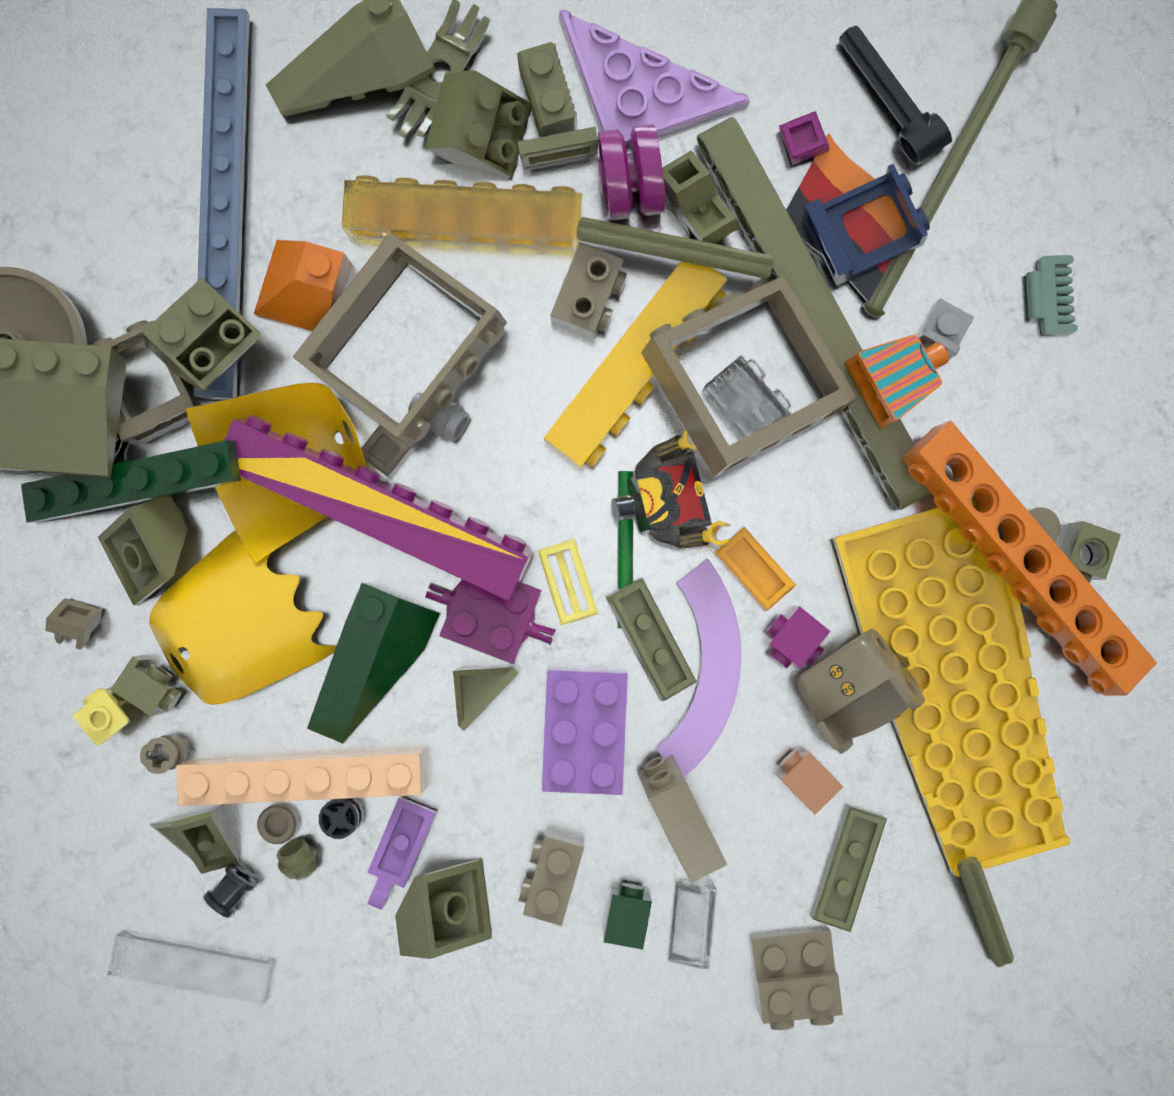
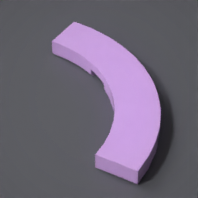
M708 558L676 582L692 609L699 630L701 642L700 673L697 689L689 709L674 731L656 747L662 757L667 758L673 755L684 778L698 766L721 735L737 696L741 674V640L736 613L720 575Z

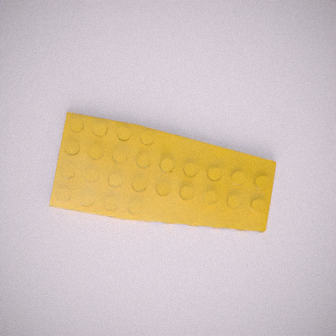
M973 497L971 498L972 505L978 510V501ZM939 508L834 537L833 542L860 634L870 629L876 630L885 640L891 651L907 667L923 691L922 694L924 695L925 702L915 710L909 707L892 721L951 873L960 877L957 868L958 862L968 857H976L984 870L1069 845L1070 838L1065 833L1061 812H1064L1061 797L1057 795L1053 773L1056 772L1053 758L1049 757L1045 734H1048L1045 719L1041 718L1037 696H1040L1036 678L1032 676L1029 662L1031 652L1020 602L1011 592V586L1001 575L996 574L988 567L985 561L986 557L976 545L970 544L963 538L958 524L950 515L943 513Z

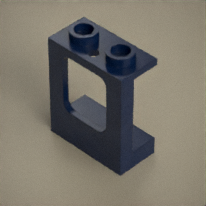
M894 164L887 167L885 175L822 204L819 198L805 205V221L836 285L919 248L925 243L928 236L927 231L930 230L928 219L921 208L915 209L910 195L913 194L911 184L904 173L898 174ZM882 196H889L902 218L907 230L906 234L866 254L858 253L842 222L843 215Z

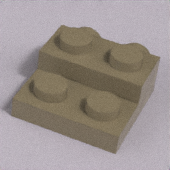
M829 927L750 936L759 1016L763 1024L770 1023V1028L773 1030H787L794 1027L795 1020L810 1019V1024L823 1026L832 1024L834 1016L843 1015L839 977L835 970L832 936Z

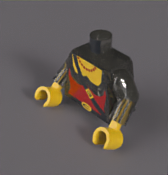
M686 430L683 433V437L677 435L653 446L636 464L635 476L627 480L630 494L612 498V511L616 521L636 518L640 533H650L651 537L659 543L677 549L707 546L710 541L715 545L728 546L733 541L731 539L719 541L716 536L720 527H730L731 525L723 521L714 523L711 521L694 452L686 453L687 448L697 449Z

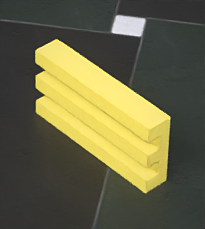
M575 539L537 550L560 625L598 614ZM567 549L571 551L588 605V609L583 611L580 609L562 552ZM554 553L573 610V614L567 616L548 559V555Z

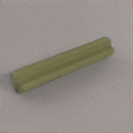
M976 857L960 860L957 868L990 959L996 967L1011 964L1014 960V955L981 863Z

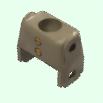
M874 629L861 634L798 675L795 679L798 690L809 705L817 726L833 750L836 749L840 754L851 748L854 744L852 738L872 732L895 719L907 708L910 707L912 710H915L925 702L924 695L922 694L923 691L914 677L891 651L882 636Z

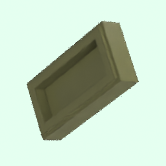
M596 127L518 141L522 167L524 166L525 168L596 154L598 152Z

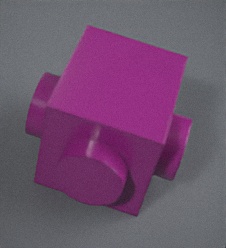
M794 606L786 617L780 613L767 628L766 632L770 636L765 643L772 648L768 655L786 669L791 664L800 669L804 664L810 667L824 651L820 644L831 631L802 607Z

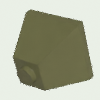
M171 496L152 499L129 507L98 536L133 606L143 602L174 576L188 528L184 522L182 511L175 505Z
M482 859L472 860L414 877L395 915L400 956L432 959L492 939Z

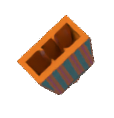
M910 335L864 349L844 364L879 428L882 429L900 419L942 385V379L936 369L946 365L949 362V356L941 343L936 342L924 349L919 338L916 335Z

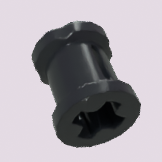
M230 863L225 868V876L213 890H208L203 896L204 901L209 907L226 918H232L236 912L235 906L247 891H253L257 886L255 879L247 871Z

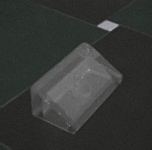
M675 880L668 961L709 970L717 895L715 884Z

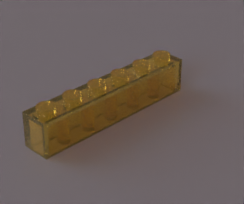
M368 175L357 176L356 180H344L341 227L348 237L385 239L391 232L400 240L577 249L580 242L577 239L576 233L579 220L582 217V193L575 192V189L571 187L555 186L551 188V191L536 190V187L532 185L515 184L512 186V189L496 188L497 186L490 182H475L473 187L457 186L458 184L451 180H436L434 185L418 184V180L406 177L396 178L395 182H379V178Z

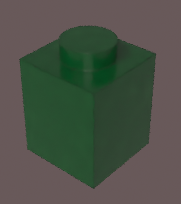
M622 883L621 888H611L603 931L604 943L643 950L652 905L651 894L644 893V887Z

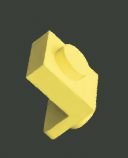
M102 687L88 695L82 701L85 706L72 715L97 746L105 743L130 722V719L120 707L127 701L112 692L111 689L104 690Z

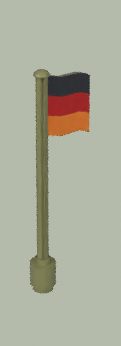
M1021 0L1003 33L1008 50L921 206L929 224L1022 55L1036 53L1040 49L1057 17L1055 11L1058 8V4L1055 0ZM830 133L826 136L830 151L815 156L786 209L803 242L821 256L822 254L804 218L805 205L819 198L823 204L875 179L847 157L834 142ZM882 196L846 213L842 217V222L856 251L860 254H866L901 238L907 232L902 218L889 196ZM916 249L848 280L865 299L866 302H864L863 307L869 315L881 317L885 314L883 308Z

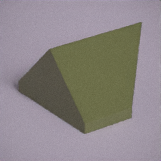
M516 666L459 667L453 670L458 727L465 731L517 676L520 670Z
M225 804L149 824L188 856L201 874L225 868L230 863L239 864V855Z

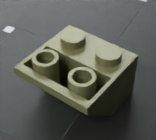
M475 70L446 73L443 78L425 149L456 165L506 178L512 177L519 152L518 141H522L531 107L530 102Z
M202 277L142 332L145 346L176 375L203 392L261 337V333Z

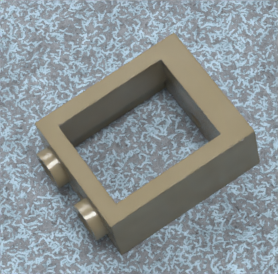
M142 320L126 328V334L115 339L111 337L104 338L92 345L112 347L125 358L146 347L142 332L154 321ZM167 366L180 393L179 396L134 418H131L122 399L117 430L121 441L135 445L187 420L186 408L201 405L199 400L193 397L192 385L176 375Z
M673 755L667 758L657 757L647 762L643 770L637 772L646 796L690 883L727 866L724 856Z

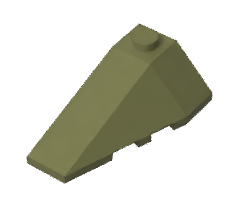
M363 0L351 8L266 84V87L282 117L327 107L331 100L351 96L354 101L366 98V92L386 88L388 92L401 90L436 70L400 0Z

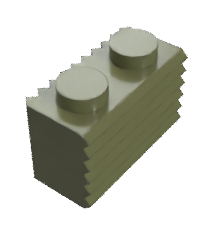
M548 42L518 52L519 71L540 137L576 130L577 112L575 111V104L572 103L568 83L565 81V74L558 58L556 44Z

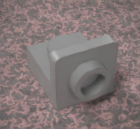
M940 298L936 301L917 337L924 349L936 342L941 343L947 350L950 360L958 354L961 348L959 345L974 316Z

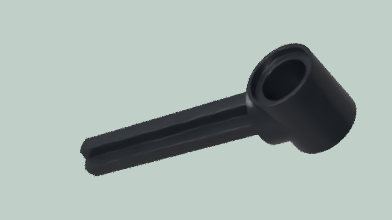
M855 25L845 30L839 37V41L903 128L899 133V142L907 157L914 164L919 165L952 142V135L944 120L934 112L931 114L929 112L921 113L859 26Z

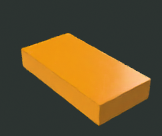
M742 527L730 538L733 540L730 545L721 546L714 554L765 611H768L789 593L796 584L745 527Z

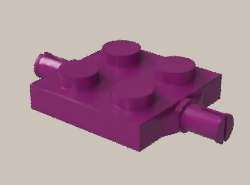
M462 579L453 591L432 582L428 587L429 590L442 594V596L427 591L426 599L428 598L447 605L446 619L439 635L441 638L513 665L520 646L528 637L551 645L553 638L539 632L554 637L556 629L534 622L535 607L541 594V590L520 582L514 596L507 601Z

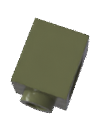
M1085 521L1070 523L1061 550L1089 583L1091 580H1106L1121 534ZM1085 544L1093 552V559L1089 565L1083 563L1080 558V550Z

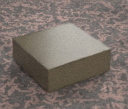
M381 425L377 427L361 447L364 459L389 479L414 449L412 446L409 448Z

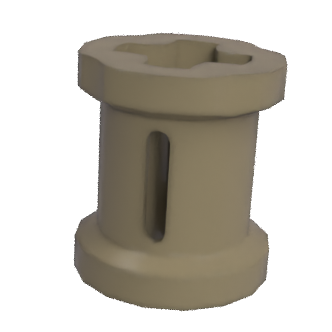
M171 734L153 738L142 747L140 762L151 773H165L168 770L177 768L176 765L184 762L187 754L186 746L183 740ZM163 747V751L170 754L168 760H165L164 756L158 755L157 751L159 748Z

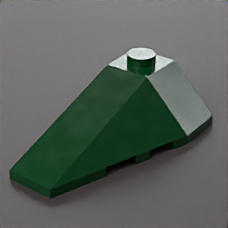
M362 582L345 621L307 729L342 744L345 743L387 692L399 681L407 669L426 650L441 613L370 583Z

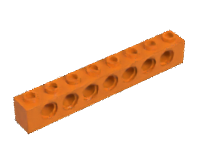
M951 420L933 427L901 458L908 466V472L911 477L928 489L934 496L936 506L943 513L952 517L960 527V533L963 538L970 544L976 545L986 557L985 561L988 567L1005 579L1011 586L1013 596L1020 603L1029 607L1037 617V623L1040 628L1046 633L1053 635L1063 647L1062 652L1065 657L1082 669L1088 676L1089 685L1096 692L1104 696H1127L1157 664L1149 652ZM946 465H948L952 470V480H950L946 475ZM972 495L978 501V510L972 505ZM998 525L1004 533L1003 541L998 535ZM1024 556L1027 557L1029 562L1028 570L1024 566ZM1050 586H1051V587L1053 588V590H1054V599H1053V600H1052V598L1050 597V593H1049ZM1076 616L1079 619V629H1077L1075 624ZM1101 647L1104 649V658L1101 656Z

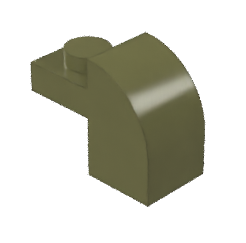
M692 151L662 167L665 194L689 235L694 234L699 241L714 244L739 229L737 218L717 195L711 173Z

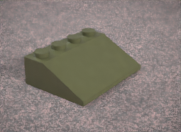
M0 338V469L111 478L127 361L112 347Z

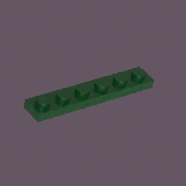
M225 440L113 464L111 478L65 474L21 484L26 523H38L240 482L241 476L235 441Z

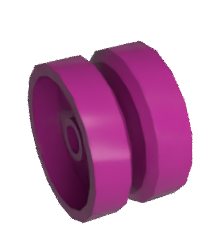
M655 125L633 127L630 133L631 153L628 154L624 136L618 129L598 132V174L601 193L605 197L609 221L630 217L633 209L632 192H636L638 207L645 216L665 213L663 168Z

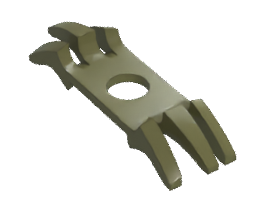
M452 0L446 18L436 32V38L427 52L432 63L438 61L445 62L449 65L451 73L464 70L471 56L477 52L491 21L488 17L483 16L470 42L466 44L479 11V7L473 4L456 33L451 36L460 8V2L457 0ZM427 75L404 88L400 99L386 115V118L392 122L395 121L409 108L411 99L415 100L413 108L399 132L401 137L406 138L426 115L427 107L430 108V111L416 134L423 138L429 132L442 82H435Z

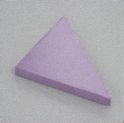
M565 9L559 11L562 27L599 130L618 129L624 136L626 148L630 147V133L633 127L654 124L657 136L660 137L749 105L748 95L742 92L739 94L720 85L718 81L693 69L690 71L671 62L669 58L644 46L639 47L620 38V35L593 22L590 24L571 15V12Z

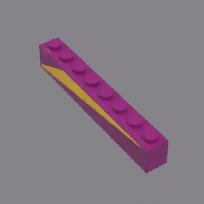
M249 415L248 419L232 421L225 440L235 441L241 477L507 601L514 596L533 554L532 551L525 549L527 543L522 539L510 534H505L502 538L489 532L490 525L479 519L468 517L467 521L456 517L452 515L454 511L452 507L437 500H431L430 504L416 498L417 491L403 484L395 483L394 487L379 481L381 475L369 468L358 466V469L355 470L343 464L345 458L337 453L322 449L321 453L306 447L308 441L298 435L286 432L282 436L270 430L272 424L259 417Z

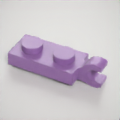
M398 798L367 872L378 877L367 904L382 910L389 898L393 884L402 888L406 886L436 811L405 798Z

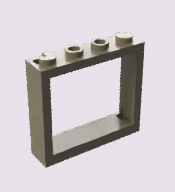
M390 232L296 351L293 358L410 448L415 441H420L427 434L430 422L438 411L445 409L452 402L455 390L463 379L470 377L476 371L480 363V357L487 348L494 346L500 340L507 321L498 309ZM407 264L481 319L398 424L327 370L326 367Z
M784 275L770 282L768 279H761L752 284L746 290L747 293L737 297L736 293H731L716 302L715 308L707 312L703 308H699L682 319L683 323L673 328L670 324L657 328L650 334L651 340L641 352L713 477L840 413L857 399V396ZM768 302L824 397L729 445L677 358L672 346Z

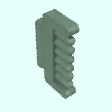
M1071 255L1042 256L1037 260V271L1026 273L1029 320H1040L1042 335H1068L1078 330L1076 324H1058L1073 323L1075 321V316L1058 315L1073 313L1075 311L1074 306H1057V304H1070L1074 302L1073 296H1057V294L1073 293L1074 289L1072 286H1056L1073 282V278L1070 276L1056 277V275H1069L1072 273L1071 267H1056L1071 264L1074 261Z

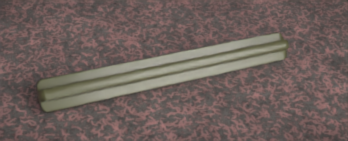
M582 217L577 227L576 235L579 241L758 278H769L773 267V257L771 255Z

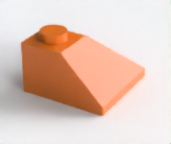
M276 240L253 314L312 332L343 293L352 266L351 261L344 252L307 241Z

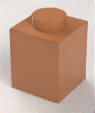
M805 748L800 753L797 750L792 751L779 764L782 770L776 776L814 815L843 788L842 784Z

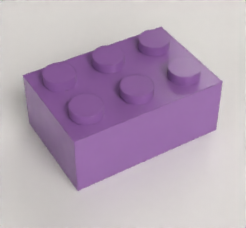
M547 669L542 792L623 795L627 671Z

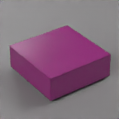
M816 111L779 125V130L792 165L830 151Z

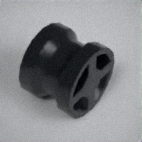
M355 798L331 799L319 813V826L322 832L333 839H343L350 836L360 826L363 819V810L360 803Z

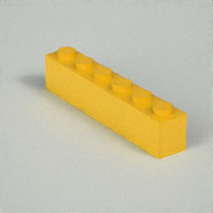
M680 262L544 436V442L581 471L586 464L594 467L607 450L602 445L611 432L615 436L619 435L631 419L626 414L635 401L642 405L655 388L650 383L655 376L641 354L651 340L650 334L665 324H670L673 328L683 323L682 319L699 308H703L704 311L715 308V303L727 295L722 290L727 278L714 268ZM693 336V337H691V338H689V339H687V340H685V341H686L687 343H690L695 336ZM680 343L672 346L673 351L676 350Z

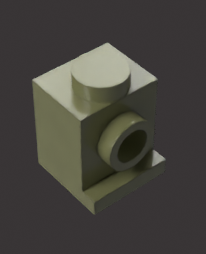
M145 655L132 656L114 683L111 691L149 716L162 714L163 711L169 712L181 696V692L178 691L179 687L170 681L172 675L154 664L148 667L147 664L151 659Z

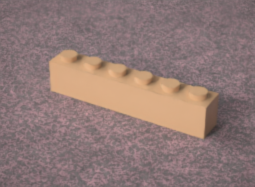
M425 749L189 760L176 765L178 806L421 795L426 790Z

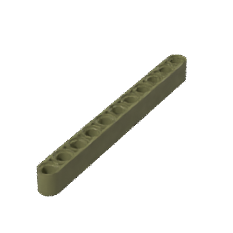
M730 117L698 134L696 138L700 151L755 252L773 257V267L769 278L772 281L784 275L857 396V399L843 410V413L891 501L899 510H902L927 497L931 493L924 485L916 482L908 472V466L901 459L915 445L901 419L880 429L844 363L863 349L739 123L734 117Z

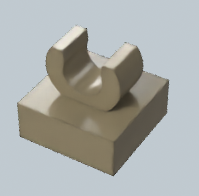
M64 598L46 617L45 631L54 633L55 641L58 644H61L67 637L75 639L76 649L81 650L90 639L92 631L101 622L102 609Z

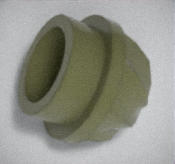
M304 839L292 840L283 845L277 852L276 856L279 860L278 869L289 879H296L297 881L306 879L316 869V850L312 845L307 844Z

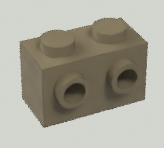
M579 242L551 312V323L594 340L598 330L605 332L613 314V310L607 308L613 294L620 296L628 273L622 271L624 259Z
M546 829L544 840H535L529 861L536 864L532 879L524 878L518 901L525 903L523 915L562 926L584 850L583 839Z

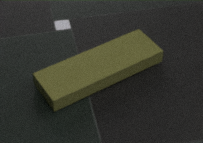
M638 578L605 596L660 701L669 699L697 682L643 578Z
M847 804L811 915L813 920L851 932L887 821L885 816Z

